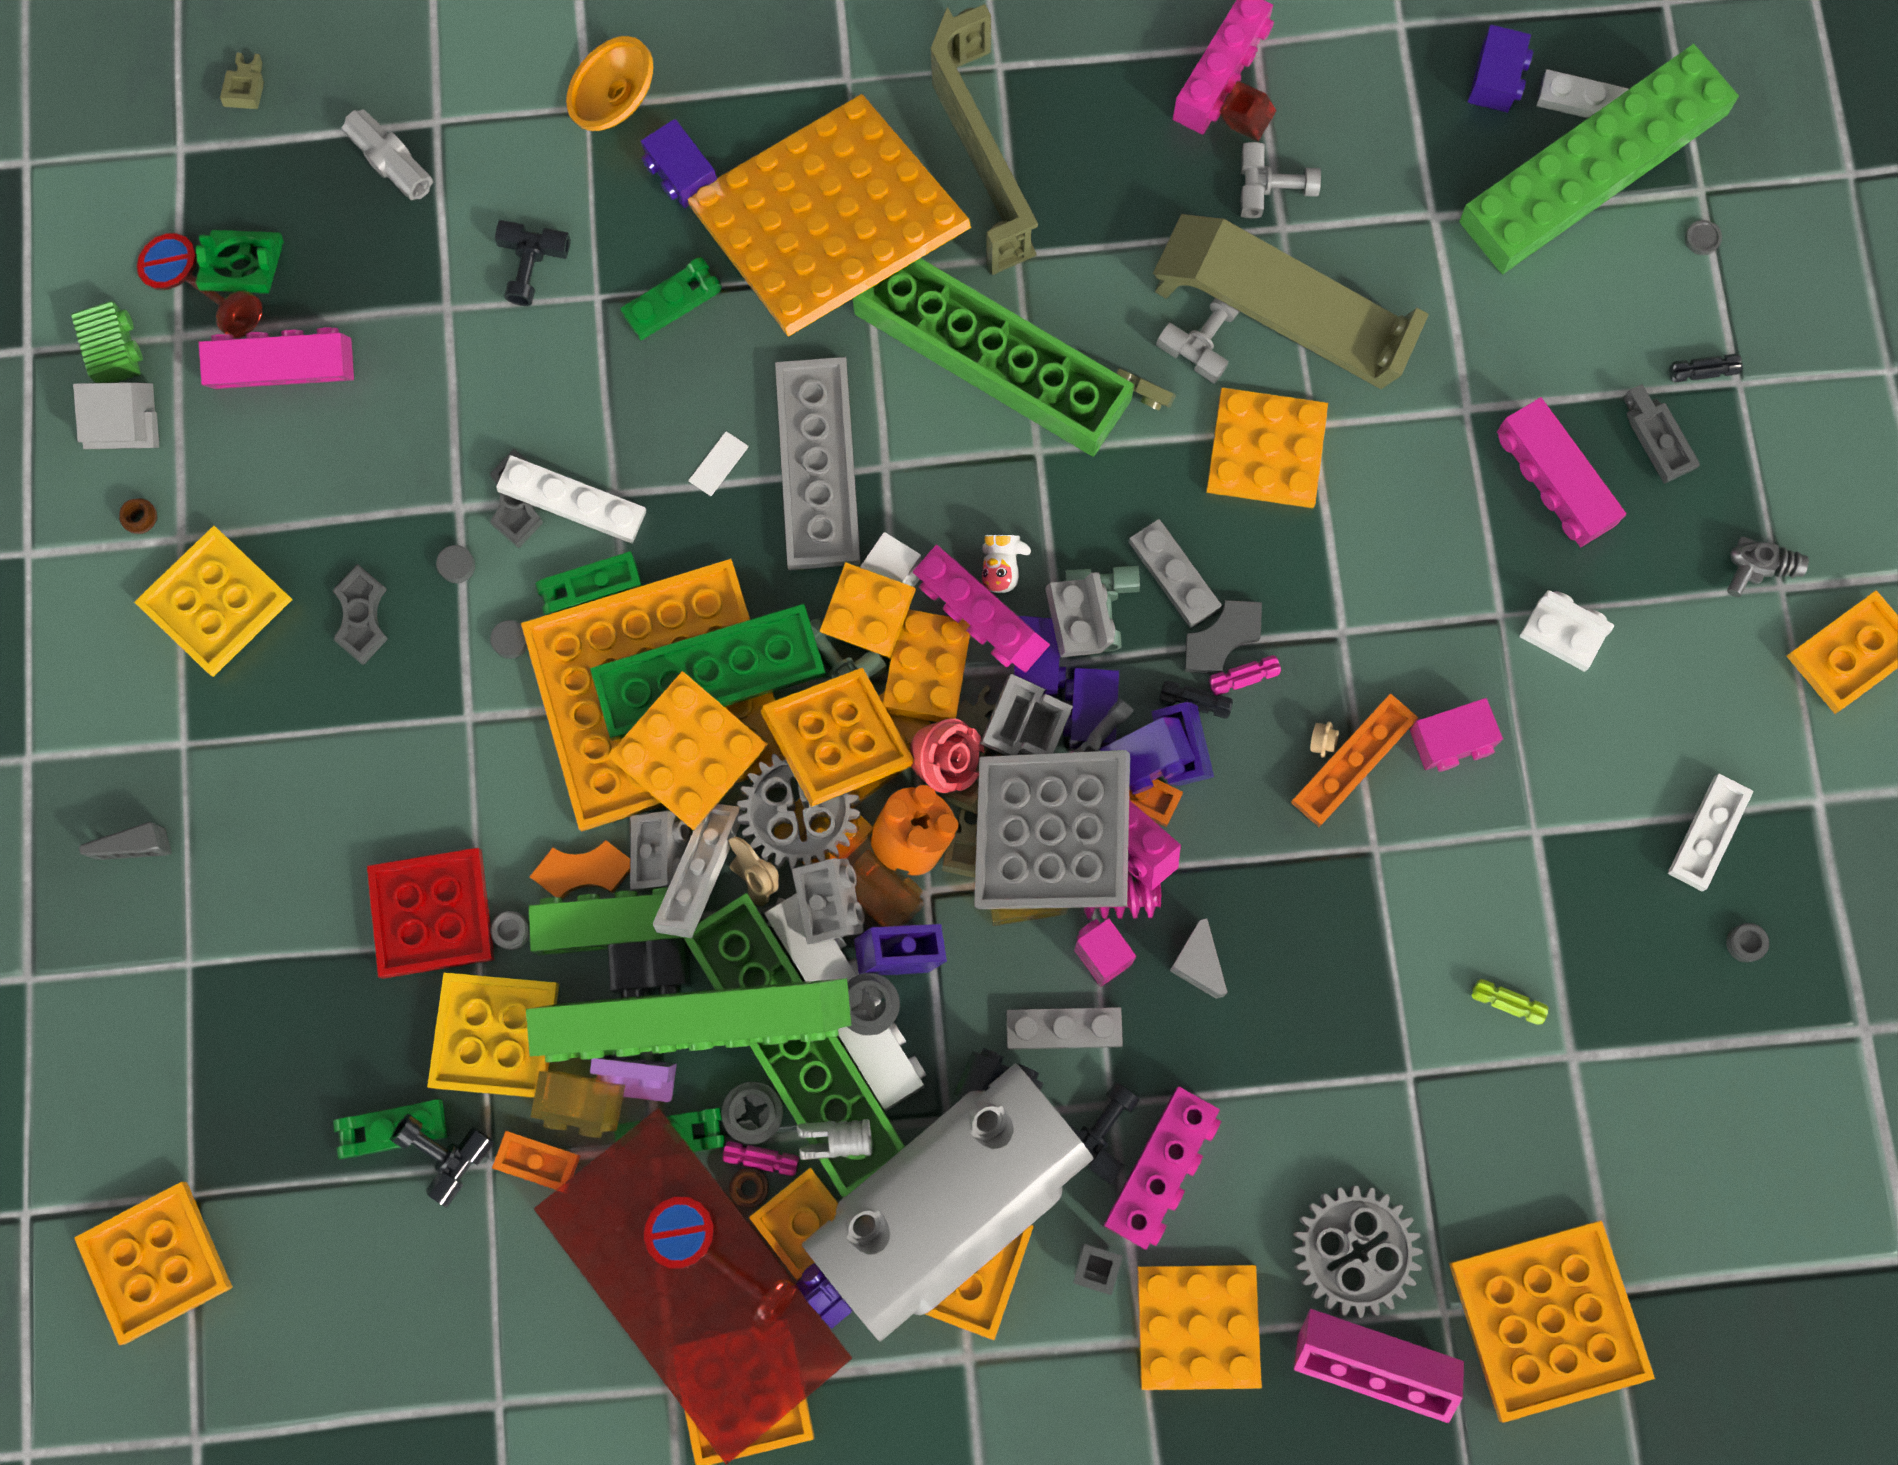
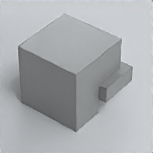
M153 383L73 384L78 442H83V449L159 448Z
M1010 674L1005 681L979 744L1006 756L1052 754L1055 751L1073 706L1047 694L1043 695L1045 689Z

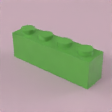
M669 887L655 888L652 890L653 895L638 896L637 891H619L615 893V898L600 899L599 894H584L577 896V901L564 903L563 898L550 897L540 899V905L529 906L531 952L538 956L608 950V945L683 937L656 933L653 926L654 919Z

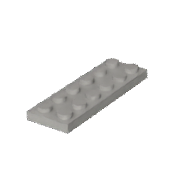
M846 357L775 362L788 569L844 566L845 562L852 565H861Z

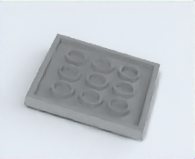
M1126 750L980 757L974 907L977 909L1127 907L1130 753Z

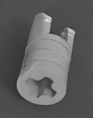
M863 1119L862 1121L852 1120L851 1122L801 1123L797 1125L798 1136L804 1138L828 1137L829 1142L801 1147L799 1149L800 1159L836 1158L837 1156H859L860 1154L865 1156L871 1155L869 1119Z

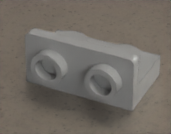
M1099 572L1090 573L1084 580L1051 582L1045 587L1060 657L1099 654L1114 642L1115 625L1113 620L1109 618L1106 605L1107 590L1105 585L1101 583Z
M662 811L631 816L630 890L642 892L655 888L669 887L691 837V828L673 812Z
M829 859L792 869L807 944H816L864 932L862 925L864 923V911L860 903L857 902L854 888L857 882L856 874L848 859Z

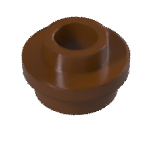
M145 499L128 500L120 509L119 518L121 525L133 534L148 532L157 521L155 507ZM140 513H144L143 518L140 521L135 522L136 516Z
M745 1168L738 1171L732 1177L729 1185L730 1195L734 1202L746 1208L761 1204L765 1200L769 1189L765 1175L754 1168ZM748 1180H752L756 1184V1191L750 1196L744 1194L742 1189L743 1184Z

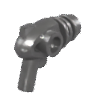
M1741 537L1737 546L1730 552L1732 562L1738 566V569L1728 587L1727 593L1734 597H1741L1748 581L1758 584L1762 582L1764 577H1772L1773 575L1775 577H1780L1781 575L1784 577L1789 575L1791 578L1796 576L1803 577L1808 568L1809 558L1807 555H1802L1799 551L1794 553L1792 550L1787 551L1785 547L1779 549L1778 545L1773 543L1756 542L1747 537Z

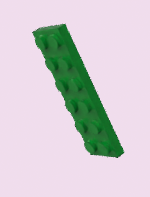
M804 604L590 668L609 737L612 741L624 738L682 671L724 707L826 676Z

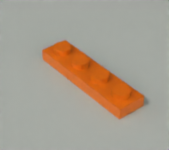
M1390 693L1292 800L1291 804L1317 827H1320L1419 717Z

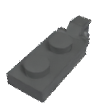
M1643 384L1630 389L1623 396L1629 409L1626 415L1663 483L1670 482L1700 466L1697 457L1666 403L1661 404L1657 398L1651 400Z

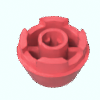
M946 719L927 725L915 734L910 744L909 751L914 759L911 767L924 782L937 792L963 791L970 787L979 776V771H976L979 762V752L984 753V745L979 744L981 736L974 728H970L959 719Z

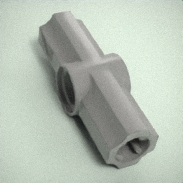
M364 109L360 111L354 110L345 117V123L341 127L342 130L364 152L365 158L383 178L388 177L411 201L421 199L429 193L430 186L433 183L431 176L411 157L408 149L391 131L387 133Z

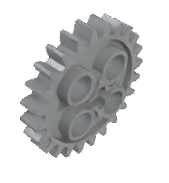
M775 753L772 754L774 765L771 767L760 762L759 766L762 774L760 776L753 773L748 774L749 779L754 784L753 787H741L742 793L748 797V800L737 802L739 809L747 811V813L738 817L739 823L750 825L742 831L744 838L756 837L750 844L753 850L757 851L764 847L761 858L767 861L773 855L776 856L775 865L779 869L785 860L789 861L792 870L797 868L798 863L804 861L805 866L812 864V860L816 858L819 862L825 861V854L828 852L838 858L837 844L850 846L845 833H857V827L849 821L858 819L861 816L860 811L850 808L860 803L859 796L848 795L852 792L849 791L811 807L799 785L800 799L805 808L803 809V818L807 832V841L802 842L800 840L798 820L794 813L796 806L791 786V779L795 778L789 764L786 760L781 761ZM777 787L786 789L787 796L783 801L773 803L768 800L769 792ZM818 817H826L831 821L830 827L822 833L811 829L812 822ZM785 823L793 826V832L788 838L778 839L774 837V830L778 825Z
M1358 1186L1351 1187L1349 1197L1346 1196L1342 1188H1336V1200L1334 1201L1329 1195L1322 1194L1321 1200L1324 1207L1320 1208L1313 1203L1309 1204L1308 1207L1314 1216L1312 1219L1300 1217V1222L1307 1227L1306 1231L1294 1232L1293 1234L1296 1238L1303 1241V1246L1292 1249L1293 1253L1303 1255V1261L1297 1263L1294 1266L1295 1269L1307 1270L1308 1275L1301 1281L1302 1285L1314 1283L1316 1287L1311 1297L1317 1299L1325 1294L1324 1307L1327 1309H1331L1336 1302H1339V1313L1342 1315H1347L1351 1306L1354 1308L1356 1317L1363 1318L1365 1306H1368L1369 1311L1375 1316L1379 1315V1303H1382L1388 1309H1394L1391 1296L1395 1295L1405 1300L1407 1296L1401 1288L1402 1285H1416V1282L1408 1275L1409 1271H1420L1422 1269L1421 1266L1412 1262V1256L1423 1254V1250L1414 1248L1411 1244L1412 1241L1420 1237V1233H1408L1406 1229L1414 1221L1413 1218L1400 1219L1398 1216L1403 1209V1205L1397 1204L1389 1208L1390 1195L1383 1194L1376 1201L1374 1188H1368L1364 1197H1361ZM1361 1212L1368 1214L1372 1220V1228L1366 1235L1360 1234L1354 1226V1220ZM1383 1231L1387 1233V1237L1384 1240L1373 1244L1361 1252L1362 1260L1359 1258H1349L1334 1270L1329 1271L1327 1269L1329 1263L1354 1250L1352 1242L1355 1244H1366ZM1328 1232L1334 1233L1339 1240V1248L1332 1255L1326 1254L1321 1247V1239ZM1383 1247L1389 1249L1393 1255V1263L1387 1270L1380 1269L1375 1261L1377 1251ZM1350 1267L1356 1269L1360 1276V1282L1353 1290L1346 1289L1342 1283V1274Z

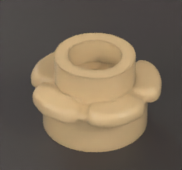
M1328 721L1327 724L1316 723L1313 730L1310 749L1311 752L1320 753L1322 758L1326 757L1328 751L1335 752L1339 731L1333 730L1331 722Z

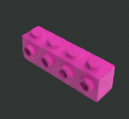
M1236 0L1177 96L1173 115L1174 121L1203 135L1211 121L1216 122L1225 105L1223 101L1228 93L1231 95L1234 93L1241 79V71L1244 66L1248 68L1251 65L1258 50V43L1261 39L1266 40L1273 27L1274 21L1270 19L1273 4L1265 0Z
M318 328L317 334L304 335L302 330L281 331L282 336L269 337V334L266 332L246 333V339H234L233 335L228 334L212 335L211 341L198 342L201 384L213 389L352 381L354 380L351 338L339 333L338 328Z
M1542 397L1505 418L1497 430L1502 447L1507 452H1512L1520 463V470L1523 476L1528 481H1533L1541 492V499L1544 505L1550 511L1556 513L1562 521V528L1565 534L1571 540H1575L1580 548L1615 527L1625 517L1627 513Z
M937 544L914 569L913 573L923 581L918 587L932 600L935 601L940 597L945 601L946 604L942 609L956 622L959 623L962 619L968 622L970 626L966 631L982 645L986 641L991 643L995 647L991 654L1007 668L1013 663L1026 673L1050 646L1047 641Z
M1129 800L1128 871L1152 891L1178 869L1181 844Z
M1179 1086L1174 1090L1108 1214L1103 1227L1144 1250H1147L1149 1244L1157 1246L1167 1225L1161 1222L1168 1208L1173 1211L1176 1210L1185 1193V1190L1180 1188L1186 1174L1193 1176L1203 1159V1155L1199 1154L1198 1151L1204 1139L1211 1142L1222 1121L1216 1117L1220 1109Z
M1313 1309L1309 1310L1298 1334L1294 1362L1295 1371L1446 1423L1450 1422L1463 1398L1464 1361Z

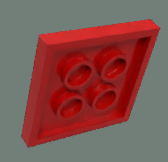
M480 848L367 866L379 978L384 979L495 960L490 933L491 924L483 855Z

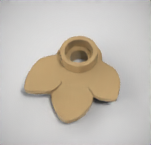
M739 837L730 838L728 840L729 844L737 855L730 864V869L746 881L748 895L753 903L758 906L766 905L769 902L770 894L778 889L779 874L772 863L760 859L745 840Z

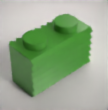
M111 300L71 313L72 322L75 325L74 328L80 344L79 347L87 369L86 372L95 383H119L120 380H126L141 374L138 362L142 361L143 357L137 342L131 340L129 331L134 330V324L126 309L121 310Z

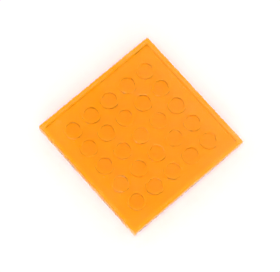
M863 94L723 174L716 181L700 188L696 194L687 199L691 209L788 337L971 228L969 218Z
M732 559L521 623L578 828L581 832L664 806L608 757L623 738L612 741L609 737L590 668L750 620ZM773 692L725 707L769 745L736 783L748 780L749 773L760 776L762 774L759 766L760 762L765 763L768 767L774 765L772 760V754L774 753L781 761L786 760L761 714L763 705L775 701Z

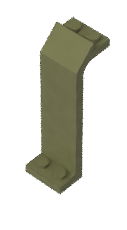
M983 4L976 8H967L958 16L953 17L947 6L931 46L932 86L1002 221L996 223L986 232V264L991 274L994 275L1036 256V251L1031 243V230L1038 227V222L957 70L958 67L991 53V14L986 4Z
M1181 214L1153 272L1156 275L1155 278L1160 280L1155 290V293L1167 299L1181 285L1196 287L1379 389H1383L1402 375L1429 315L1416 307L1406 316L1400 315L1398 317L1222 218Z

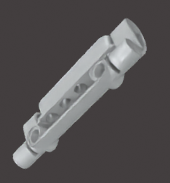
M1015 1063L993 1081L987 1091H971L964 1095L958 1103L849 1195L842 1198L836 1208L835 1219L832 1222L829 1220L806 1239L802 1246L850 1308L881 1342L911 1315H923L934 1309L1055 1205L1062 1195V1186L1094 1158L1048 1099ZM985 1111V1113L980 1118H978V1116ZM863 1215V1217L860 1220L855 1221L858 1217Z

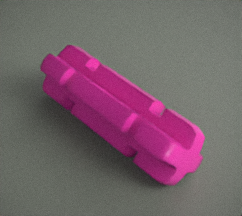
M1271 655L1262 658L1260 663L1253 661L1229 669L1227 674L1220 672L1211 675L1209 685L1214 695L1218 696L1229 692L1230 688L1236 690L1260 682L1263 677L1269 679L1278 676L1281 672V667L1277 657Z
M731 1141L725 1144L723 1151L724 1162L737 1165L741 1162L743 1166L770 1172L779 1170L780 1174L789 1176L796 1174L799 1157L784 1152L783 1155H779L778 1151L747 1145L746 1148L743 1147V1144Z

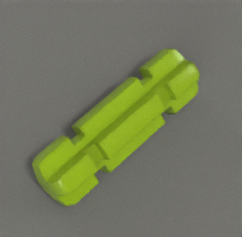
M1484 979L1478 980L1472 991L1473 999L1485 1004L1486 1002H1491L1492 1007L1519 1018L1525 1016V1020L1537 1025L1543 1024L1548 1014L1549 1007L1546 1004L1536 1000L1530 1002L1529 997L1502 986L1495 988L1494 983Z

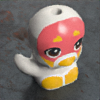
M985 535L982 551L987 556L984 557L982 583L991 592H1010L1017 586L1019 580L1016 556L1017 554L1029 555L1031 549L1026 543L1020 541V536Z

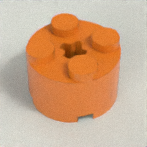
M922 784L917 786V788H904L896 791L889 797L872 827L871 846L877 858L886 867L894 871L897 868L909 871L907 875H921L929 872L936 866L958 829V821L954 817L949 805L936 795L935 790L930 786Z

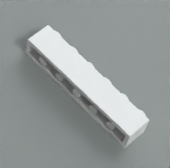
M797 893L764 913L806 982L847 978L848 982L851 978L859 975L855 958L848 962L840 950L846 946L842 937L816 944H807ZM863 989V1003L858 1005V1008L852 1010H866L872 1020H875V1007L880 1004L881 1000L872 999L866 990ZM895 1023L878 1035L863 1036L853 1032L848 1027L838 1029L839 1037L885 1111H888L925 1087L921 1078L925 1077L926 1073L915 1055L910 1059L906 1057L900 1047L906 1043V1040Z

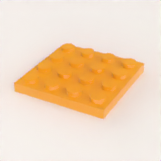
M1602 1220L1449 1263L1499 1422H1508L1655 1379Z

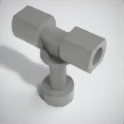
M1258 142L1243 144L1241 151V174L1246 175L1245 186H1243L1241 191V217H1262L1264 195H1270L1271 188L1303 189L1304 196H1319L1321 168L1306 167L1304 175L1272 174L1271 166H1264L1265 144Z
M1214 298L1211 302L1210 309L1213 313L1200 331L1192 330L1187 334L1169 322L1156 343V346L1177 359L1181 354L1196 364L1194 371L1213 384L1223 374L1229 361L1212 350L1214 344L1211 339L1224 321L1232 322L1240 312L1217 298Z

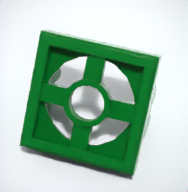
M211 230L210 236L199 235L201 245H196L197 262L200 266L196 279L199 291L270 292L284 242L281 233ZM228 246H240L238 252L230 257H217L218 253ZM253 246L261 247L257 249L258 259H254L253 255H251ZM247 259L251 261L250 265L244 269L236 270L232 268L233 264L238 260ZM214 269H228L231 277L221 276Z

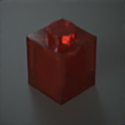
M1237 81L1219 112L1230 129L1259 141L1275 115L1276 109L1266 93Z

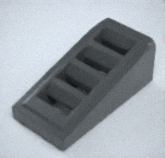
M150 821L79 846L80 854L95 860L166 856L172 854L166 829Z

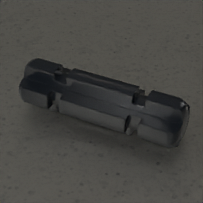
M1736 353L1724 355V358L1712 356L1691 359V363H1688L1687 360L1674 361L1669 366L1671 381L1675 383L1685 382L1687 378H1690V380L1720 377L1722 373L1724 376L1739 374L1743 364L1741 356Z
M1171 681L1164 682L1160 694L1162 702L1172 705L1175 702H1189L1197 705L1199 712L1208 714L1211 711L1214 712L1213 716L1223 719L1229 717L1233 706V700L1230 697L1219 695L1216 698L1213 697L1214 693L1186 685L1184 689L1179 688L1178 683Z

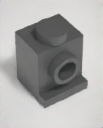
M1082 1243L1074 1271L1073 1283L1112 1295L1123 1256Z

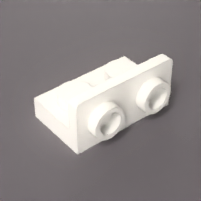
M1547 590L1537 602L1519 637L1585 672L1589 669L1605 637L1611 633L1614 624L1608 622L1602 613L1593 609L1586 610L1576 605L1570 596L1562 592Z

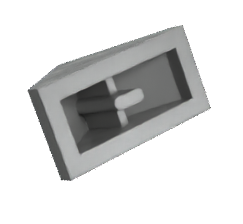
M1203 919L1195 926L1171 967L1170 972L1217 999L1224 997L1227 994V989L1208 919Z

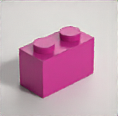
M1487 698L1418 720L1409 729L1424 769L1428 770L1437 767L1438 772L1458 766L1460 764L1458 759L1472 755L1473 760L1487 757L1495 753L1494 747L1503 740Z
M1109 918L1101 924L1098 919H1095L1078 932V940L1074 951L1100 987L1130 967L1136 958L1135 953Z

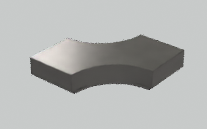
M513 449L489 475L498 484L510 455L527 462L529 461ZM499 492V506L490 523L519 549L543 524V521L535 512L533 505Z
M357 564L332 590L340 600L343 609L342 624L334 637V641L364 666L388 640L380 629L377 619L378 605L387 589Z
M1225 600L1221 616L1214 625L1198 633H1187L1185 672L1209 674L1223 672L1225 659L1236 647L1245 643L1259 641L1261 638L1262 602Z

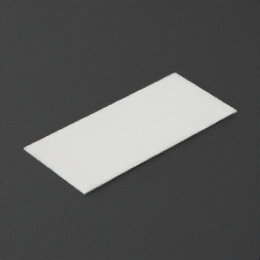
M726 431L689 479V482L712 496L749 446Z

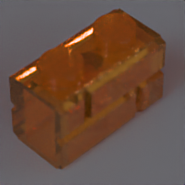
M870 849L866 850L853 864L852 867L857 880L854 887L857 902L881 927L905 926L924 906V901L920 898L923 890L909 877L902 881Z

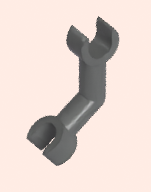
M1119 699L1110 708L1107 716L1090 733L1087 741L1074 752L1099 751L1104 740L1132 714L1134 709L1124 700Z

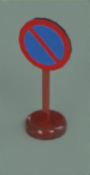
M165 233L155 237L145 245L138 257L137 271L140 279L148 287L155 290H170L186 281L199 290L196 284L197 278L191 274L196 266V249L187 237L178 233ZM200 291L219 305L216 323L223 334L233 335L234 339L246 336V333L254 330L259 323L262 315V304L259 298L250 292L237 291L223 298L215 291Z
M673 1197L661 1202L651 1211L645 1224L644 1241L647 1251L653 1259L669 1269H685L696 1265L703 1258L759 1300L752 1313V1325L761 1333L770 1329L790 1304L795 1294L796 1286L789 1280L782 1279L775 1282L764 1292L710 1250L714 1241L715 1226L710 1212L702 1203L690 1197Z

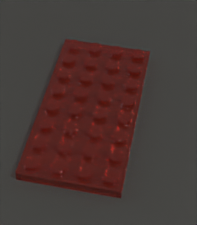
M660 1108L654 1110L534 1208L726 1465L853 1359L831 1328L806 1301L794 1280ZM673 1197H690L700 1202L709 1212L713 1223V1238L707 1253L698 1262L683 1269L667 1268L657 1263L648 1253L644 1241L645 1224L651 1211L661 1202Z

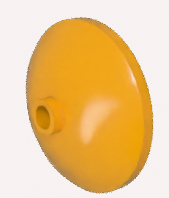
M631 36L616 37L595 48L581 62L569 84L566 105L570 118L585 130L600 131L614 127L631 116L643 102L651 85L653 58L650 50L640 40Z

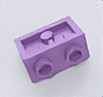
M604 1055L602 1058L592 1059L590 1073L597 1074L595 1091L598 1094L669 1102L673 1096L677 1063Z

